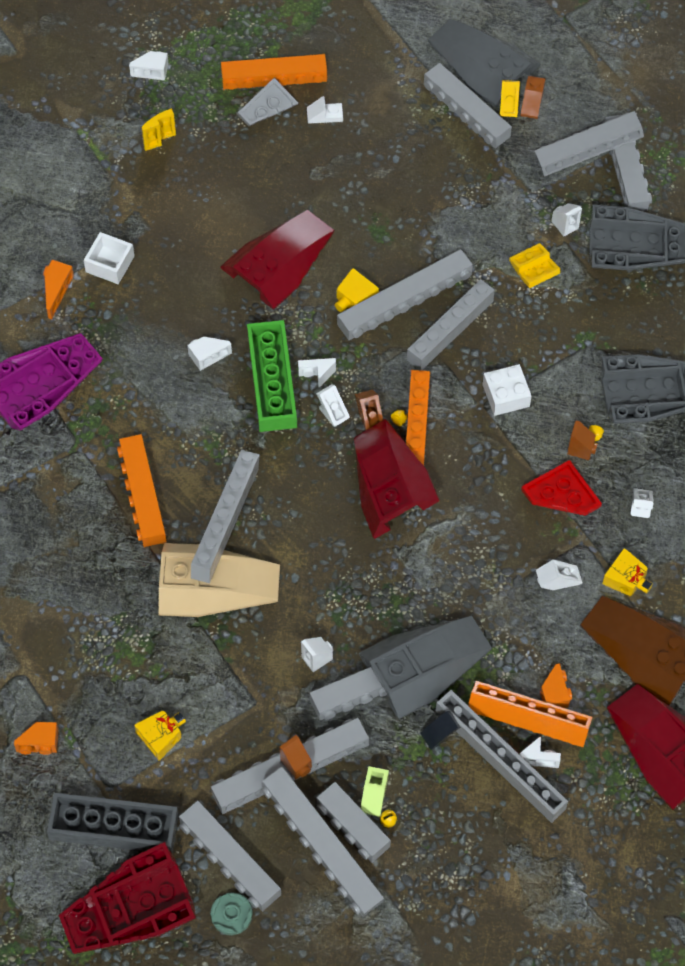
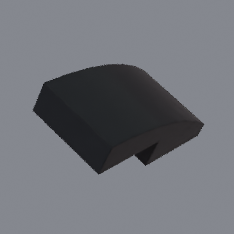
M446 711L429 724L420 734L429 748L433 750L461 727L451 711Z

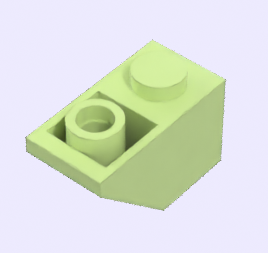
M368 767L361 803V810L365 814L380 817L389 770Z

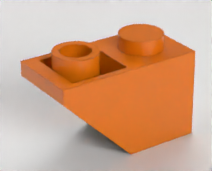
M560 663L554 666L541 687L540 696L543 702L568 708L570 700H572V692L570 688L566 687L567 676L565 670H561Z
M36 722L14 741L16 752L25 755L31 754V752H39L43 755L57 753L59 732L57 722Z

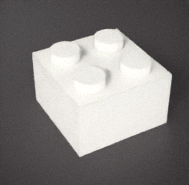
M100 232L84 259L85 271L119 285L134 258L133 244Z
M520 364L484 373L483 387L494 416L530 407L531 393Z

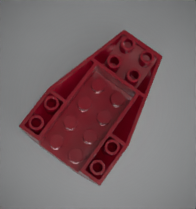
M386 419L354 437L361 508L374 539L390 531L391 528L388 521L416 505L425 510L440 501L428 470Z
M636 684L610 704L607 710L645 780L667 805L674 810L685 801V716Z

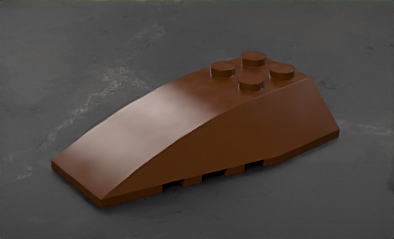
M602 596L580 626L605 650L609 657L615 660L618 667L631 677L630 680L635 685H640L670 706L685 682V628L677 623Z

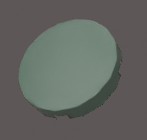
M232 892L218 897L213 903L210 913L212 924L218 931L226 935H236L245 931L250 925L253 916L252 908L247 898Z

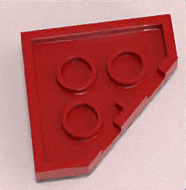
M570 460L523 485L521 488L532 505L583 516L597 510L602 505Z

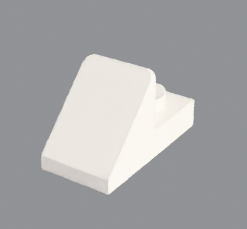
M324 96L307 107L308 124L343 122L342 103L325 104Z
M336 358L298 360L299 376L311 377L318 375V387H321L336 371Z
M331 384L316 393L322 404L319 406V409L334 427L350 418L335 385Z
M633 489L632 516L650 517L654 502L653 491Z
M541 737L519 754L531 766L559 768L561 753H556L553 750L541 752Z

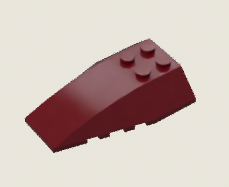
M306 210L246 243L220 267L233 279L239 275L260 291V300L274 310L300 286L302 279L307 275L311 265L318 258V254L324 249L333 235L334 229L309 210Z
M165 842L126 860L119 869L106 876L103 882L90 889L87 895L79 898L59 914L73 954L158 937L196 919L194 902L181 870Z

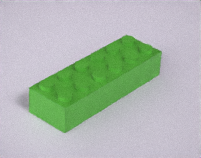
M284 320L247 324L259 432L297 428V415Z

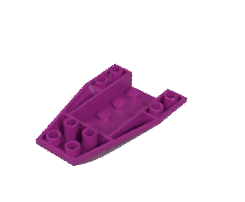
M81 333L7 358L0 363V415L11 428L21 431L52 412L103 361V358Z

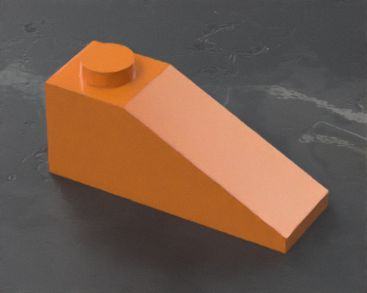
M51 260L49 266L47 265L44 269L46 309L49 319L53 318L74 277L71 265Z

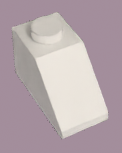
M150 51L130 62V75L132 77L165 80L168 68V54L159 51Z
M568 203L557 207L553 211L552 222L563 236L579 229L582 212L581 206Z
M203 336L200 339L193 340L188 345V354L201 371L232 354L231 343Z
M551 560L536 569L537 580L541 588L557 590L582 584L576 565Z
M322 637L301 641L302 659L312 672L333 660L334 650L328 641L325 642Z

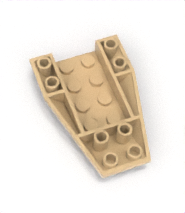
M164 543L159 579V616L201 617L278 602L279 564L224 550L209 584L191 579V563L200 544Z

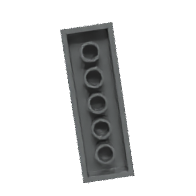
M54 793L47 834L49 840L138 851H147L165 842L173 854L179 817L178 808L174 806Z

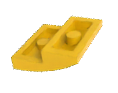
M172 108L157 114L141 127L145 151L162 146V139L176 135Z
M540 243L509 258L513 268L529 288L560 274V267L550 258V253Z

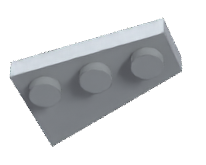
M273 78L238 111L237 115L248 126H251L298 105V102Z

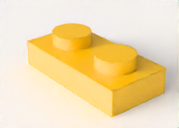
M502 80L500 116L517 117L520 81Z

